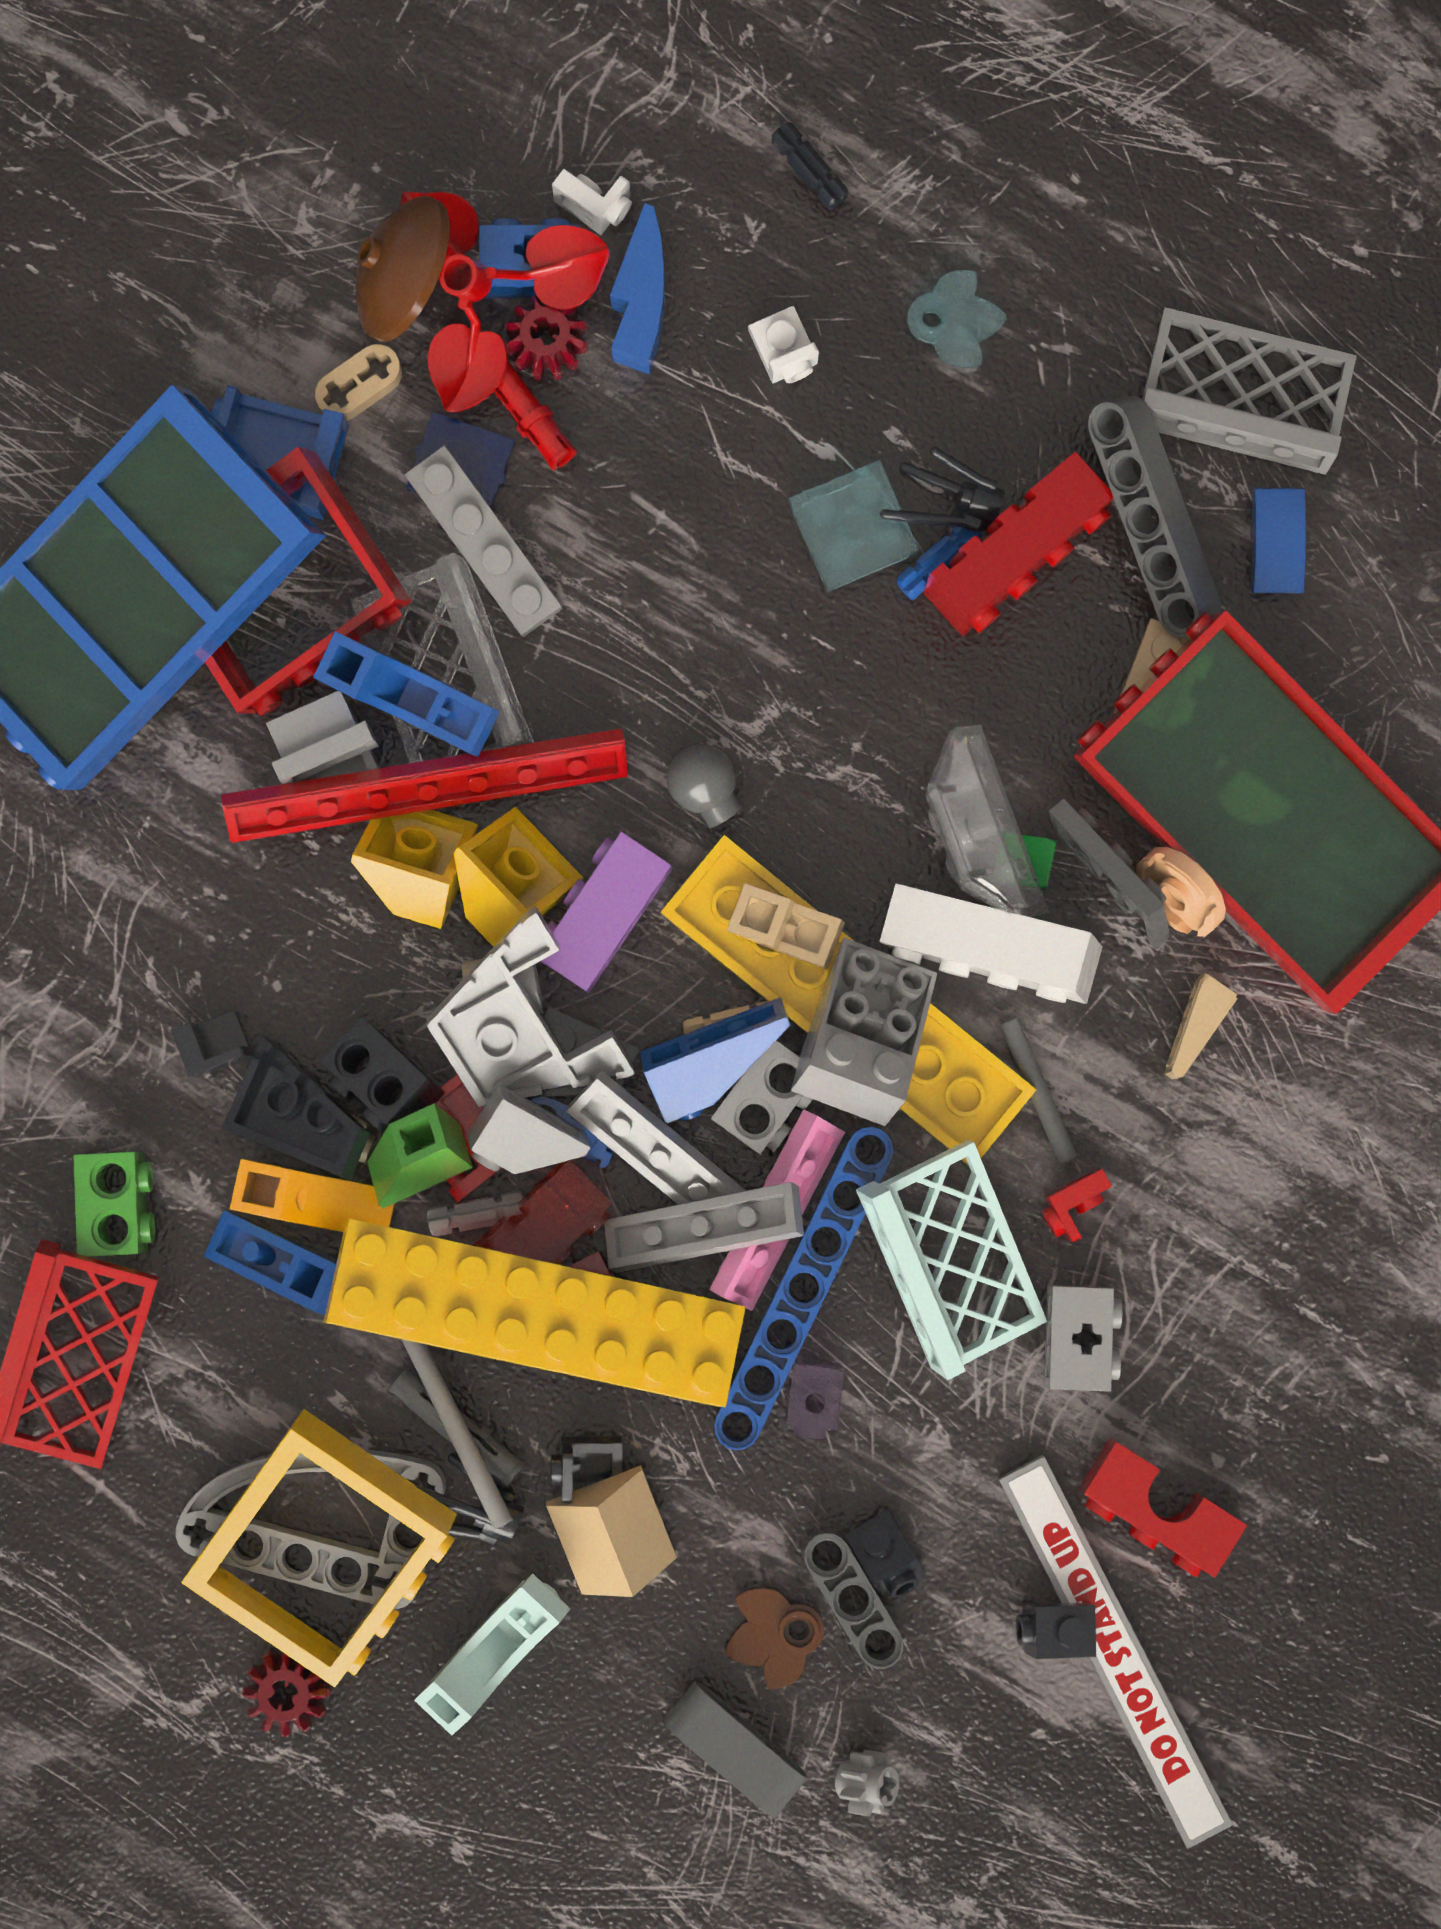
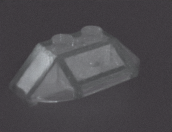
M981 725L960 726L950 730L925 795L930 807V823L935 832L940 835L947 854L946 866L950 876L957 882L960 891L1010 915L1019 914L1034 918L1050 913Z

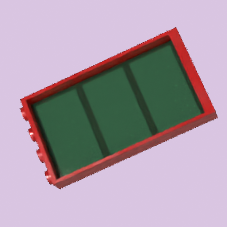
M1226 610L1214 613L1212 616L1204 612L1184 632L1189 640L1176 653L1171 648L1162 653L1148 668L1153 676L1140 689L1135 684L1131 685L1113 703V706L1118 711L1104 725L1099 720L1094 722L1078 738L1077 742L1082 747L1073 757L1162 847H1169L1180 851L1197 862L1215 882L1222 894L1226 912L1323 1011L1337 1014L1441 910V830Z

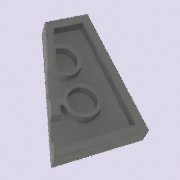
M1065 799L1049 810L1053 829L1089 872L1098 879L1104 874L1107 876L1109 881L1106 882V886L1126 915L1136 911L1144 920L1146 928L1144 937L1154 949L1170 938L1163 903L1167 900L1165 894L1151 878L1147 876L1141 880L1130 869L1133 862L1118 843L1113 841L1108 845L1097 834L1100 827L1091 814L1083 807L1075 810Z

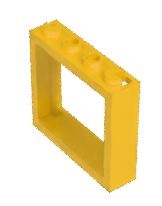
M303 1409L199 1554L181 1583L333 1687H336L347 1671L352 1675H356L365 1663L372 1650L366 1645L373 1635L376 1634L383 1638L399 1615V1611L394 1609L402 1596L410 1601L418 1592L427 1577V1574L422 1569L428 1561L432 1559L439 1563L455 1540L448 1533L457 1514ZM299 1453L424 1537L342 1648L219 1566Z

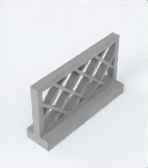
M1165 307L1160 320L1142 400L1146 402L1151 411L1158 433L1326 475L1338 455L1342 438L1339 434L1357 355ZM1170 326L1190 330L1198 344L1179 354L1168 338ZM1225 339L1238 342L1246 356L1228 366L1214 347V345ZM1204 351L1217 372L1198 382L1185 361ZM1273 351L1286 354L1294 366L1293 369L1276 378L1262 359V357ZM1165 352L1169 357V360L1162 363ZM1252 363L1266 384L1246 394L1233 373ZM1321 363L1341 368L1339 382L1323 390L1310 371L1311 368ZM1174 367L1188 386V388L1177 394L1156 389L1159 375ZM1300 375L1314 396L1294 406L1281 385ZM1223 379L1237 400L1226 406L1214 404L1204 389ZM1271 391L1285 412L1274 418L1261 416L1252 401ZM1336 394L1333 405L1329 397ZM1319 403L1330 419L1328 432L1309 428L1300 413Z

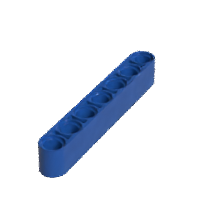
M874 1127L862 1128L854 1132L848 1139L804 1230V1236H801L730 1384L726 1408L719 1407L714 1421L715 1435L719 1442L728 1449H746L753 1445L758 1438L863 1220L865 1210L861 1201L852 1210H842L834 1202V1189L843 1181H852L859 1188L872 1181L880 1184L892 1158L893 1145L889 1136L881 1129ZM866 1135L876 1137L883 1146L882 1157L873 1165L863 1164L855 1153L856 1143ZM821 1227H831L839 1235V1246L831 1255H818L811 1246L813 1233ZM799 1273H809L817 1280V1293L808 1301H798L789 1293L790 1281ZM777 1319L789 1320L796 1329L795 1339L791 1344L784 1347L774 1346L767 1338L769 1325ZM753 1366H766L774 1374L773 1384L767 1391L757 1393L751 1391L746 1386L744 1381L745 1375ZM739 1411L749 1416L752 1421V1427L746 1436L736 1439L725 1433L722 1424L728 1414Z

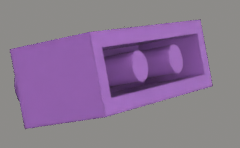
M620 832L615 841L609 837L604 840L591 861L597 868L587 883L579 879L566 896L563 904L568 906L569 909L560 923L557 924L551 920L547 924L559 943L560 951L540 962L588 994L672 872V865L623 832Z

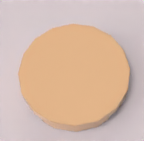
M1155 847L1137 863L1135 874L1141 880L1148 876L1165 894L1167 900L1163 903L1167 922L1175 930L1186 934L1195 930L1198 932L1197 936H1206L1224 920L1226 907L1221 892L1207 872L1184 853L1169 847Z

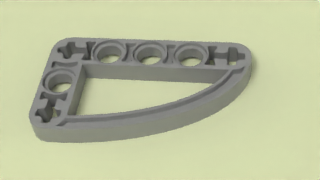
M363 1449L408 1481L409 1479L416 1480L421 1472L428 1474V1483L435 1486V1492L445 1494L446 1478L438 1465L411 1456ZM299 1453L285 1474L328 1471ZM270 1455L258 1457L228 1469L207 1483L191 1498L176 1526V1539L184 1552L192 1556H199L212 1536H208L202 1543H198L195 1541L196 1533L189 1530V1526H194L202 1518L206 1520V1529L216 1532L229 1512L213 1508L212 1506L229 1492L251 1483ZM390 1514L380 1553L252 1519L244 1531H253L261 1537L263 1542L261 1554L254 1558L246 1557L238 1551L235 1542L221 1563L375 1604L389 1584L375 1581L372 1585V1591L364 1588L371 1576L372 1564L379 1565L380 1567L375 1576L390 1579L395 1571L401 1569L416 1547L406 1548L397 1541L395 1531L401 1521ZM302 1544L310 1550L312 1563L308 1569L296 1571L290 1568L285 1560V1551L288 1546ZM342 1557L355 1559L361 1568L360 1579L353 1584L340 1582L334 1573L336 1560ZM402 1596L394 1609L407 1606L413 1601L415 1596L410 1601Z

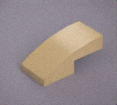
M744 883L727 931L796 959L828 969L845 922L839 918L796 904L791 899Z

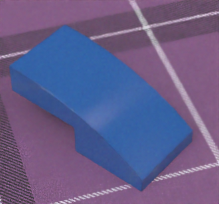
M1253 487L1250 537L1254 540L1251 590L1254 593H1304L1306 554L1305 489Z

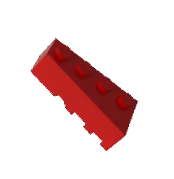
M1076 452L1033 486L1023 497L1025 502L1022 505L1018 506L1015 503L1002 512L987 528V536L981 539L975 535L965 543L949 562L950 568L941 563L930 573L923 594L962 637L972 628L978 633L984 631L1000 616L1001 612L996 608L1009 595L1016 601L1038 582L1037 578L1033 575L1047 562L1052 568L1057 566L1075 549L1070 542L1083 530L1089 535L1093 534L1112 516L1107 510L1114 500L1111 490Z

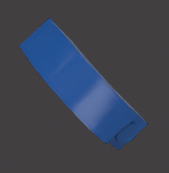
M336 631L313 678L356 700L396 716L477 757L500 711Z

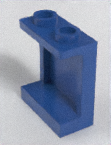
M230 385L226 387L224 398L218 397L212 409L214 416L265 470L296 447H302L315 451L333 480H335L349 429V424L343 413L324 409L321 415L242 394L237 387ZM200 456L198 473L203 474L202 481L207 488L213 492L232 496L235 492ZM307 480L303 486L289 496L308 516L324 520L327 509Z

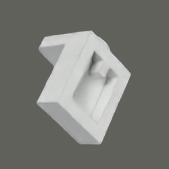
M565 169L562 170L552 183L554 202L600 235L604 233L610 223L617 226L624 219L632 205V201L629 200L630 181L623 176L617 179L605 197L601 196L602 190L591 179L582 174L575 177Z
M794 306L748 326L750 336L772 384L782 379H785L786 383H793L813 372L812 366L818 363L819 351L815 343L810 342Z

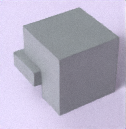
M340 691L329 694L266 723L281 756V759L272 762V765L282 784L380 768L372 752V749L379 747L371 728L366 721L359 723L350 701Z

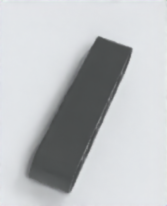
M1131 395L1100 403L1093 408L1089 415L1088 428L1158 619L1164 630L1170 635L1177 637L1186 636L1184 634L1186 629L1204 612H1207L1210 616L1221 612V602L1146 402L1139 397ZM1117 412L1123 418V431L1119 429L1116 422ZM1134 459L1141 466V478L1134 471ZM1151 507L1155 508L1159 515V525L1155 524L1151 517ZM1169 554L1172 555L1176 561V572H1174L1169 566ZM1186 601L1194 609V620L1186 612Z

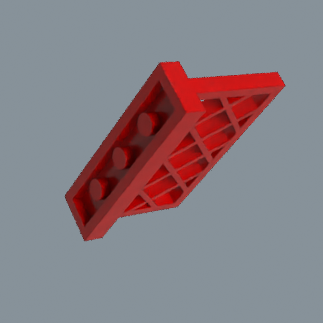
M41 1239L34 1254L0 1370V1445L3 1443L101 1469L159 1276L61 1250V1244ZM65 1265L86 1271L95 1288L71 1300L61 1283ZM99 1275L112 1279L103 1283ZM122 1282L145 1287L140 1304L123 1313L119 1311L108 1292L109 1289ZM58 1294L63 1304L53 1309L55 1298ZM100 1294L113 1318L89 1330L76 1306ZM68 1311L81 1335L57 1347L47 1330L48 1322ZM137 1315L131 1331L126 1320ZM118 1325L128 1342L127 1349L117 1356L106 1360L94 1337ZM42 1342H44L49 1352L39 1356ZM86 1342L99 1365L75 1377L62 1354ZM54 1359L67 1382L43 1394L33 1378L34 1369ZM122 1363L119 1376L117 1378L112 1370V1367ZM104 1372L114 1389L113 1396L101 1404L92 1407L80 1384ZM30 1389L35 1399L24 1404ZM72 1389L85 1412L61 1424L48 1401ZM40 1406L53 1428L38 1437L16 1431L21 1415ZM108 1410L103 1425L98 1415ZM90 1420L100 1437L96 1452L74 1447L66 1431ZM58 1437L61 1443L51 1441V1439Z

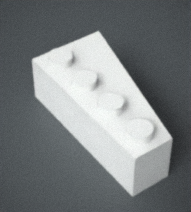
M895 884L879 941L892 950L891 956L912 964L920 965L922 958L940 963L939 970L945 973L968 978L969 972L988 976L987 983L1011 990H1017V986L1020 985L1037 990L1036 995L1061 1003H1066V999L1087 1004L1102 951L1101 944L1091 932L900 884Z

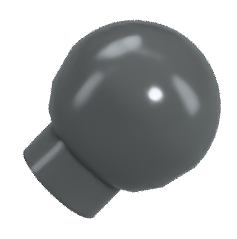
M697 744L681 750L673 758L667 772V786L672 798L683 809L693 813H700L708 827L711 828L725 822L742 808V804L733 792L736 787L734 767L730 758L722 750L707 744Z

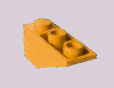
M241 1159L230 1210L344 1232L346 1219L349 1218L390 1227L395 1203L386 1208L379 1206L373 1185L252 1159Z

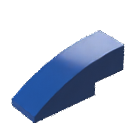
M644 203L610 293L612 310L624 314L611 349L613 362L649 375L658 350L663 324L665 273L661 234L654 206Z

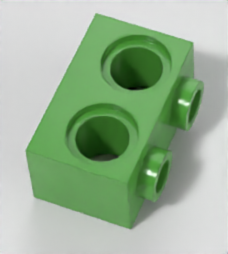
M120 1152L73 1155L77 1254L88 1257L148 1253V1243H153L155 1240V1219L152 1212H147L146 1192H152L154 1178L151 1162H145V1153ZM114 1164L121 1166L126 1173L125 1186L117 1193L110 1191L104 1181L107 1169ZM114 1215L124 1218L128 1225V1234L119 1244L111 1241L106 1232V1225Z

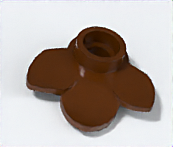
M753 1588L736 1596V1603L748 1621L742 1623L733 1633L726 1647V1655L744 1665L764 1666L765 1681L769 1690H776L793 1684L803 1673L806 1655L816 1650L823 1640L824 1624L820 1614L807 1604H790L775 1589ZM795 1620H803L809 1627L807 1634L800 1638L792 1636L789 1632L790 1624Z

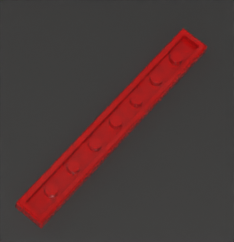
M622 728L481 751L478 757L472 754H463L221 794L222 807L230 841L234 843L628 777L625 740Z

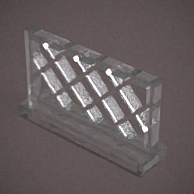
M453 552L436 559L437 564L399 579L411 600H413L419 585L436 579L441 597L434 614L409 603L400 610L403 616L395 624L391 625L388 633L377 631L374 628L363 636L366 645L388 656L394 642L417 652L411 664V667L417 670L420 669L425 656L448 665L441 682L449 686L456 670L472 676L476 687L472 698L478 701L481 700L482 703L500 711L491 729L496 743L483 747L481 751L534 743L466 559ZM378 588L350 599L355 616L383 596ZM446 608L450 616L451 622L442 619V616ZM408 610L431 619L419 647L397 637ZM439 623L454 629L459 641L451 660L428 651ZM376 634L385 637L382 648ZM463 654L468 668L459 665ZM393 716L409 762L423 761L420 752L428 734L433 737L436 736ZM411 727L420 730L416 740ZM451 744L446 757L456 756L459 748Z

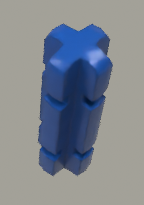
M954 527L951 530L950 537L945 535L916 560L914 568L909 566L898 576L896 583L900 590L911 600L917 598L924 591L930 573L941 563L950 568L949 562L959 552V549L975 535L982 538L981 532L978 530L975 533L961 527Z

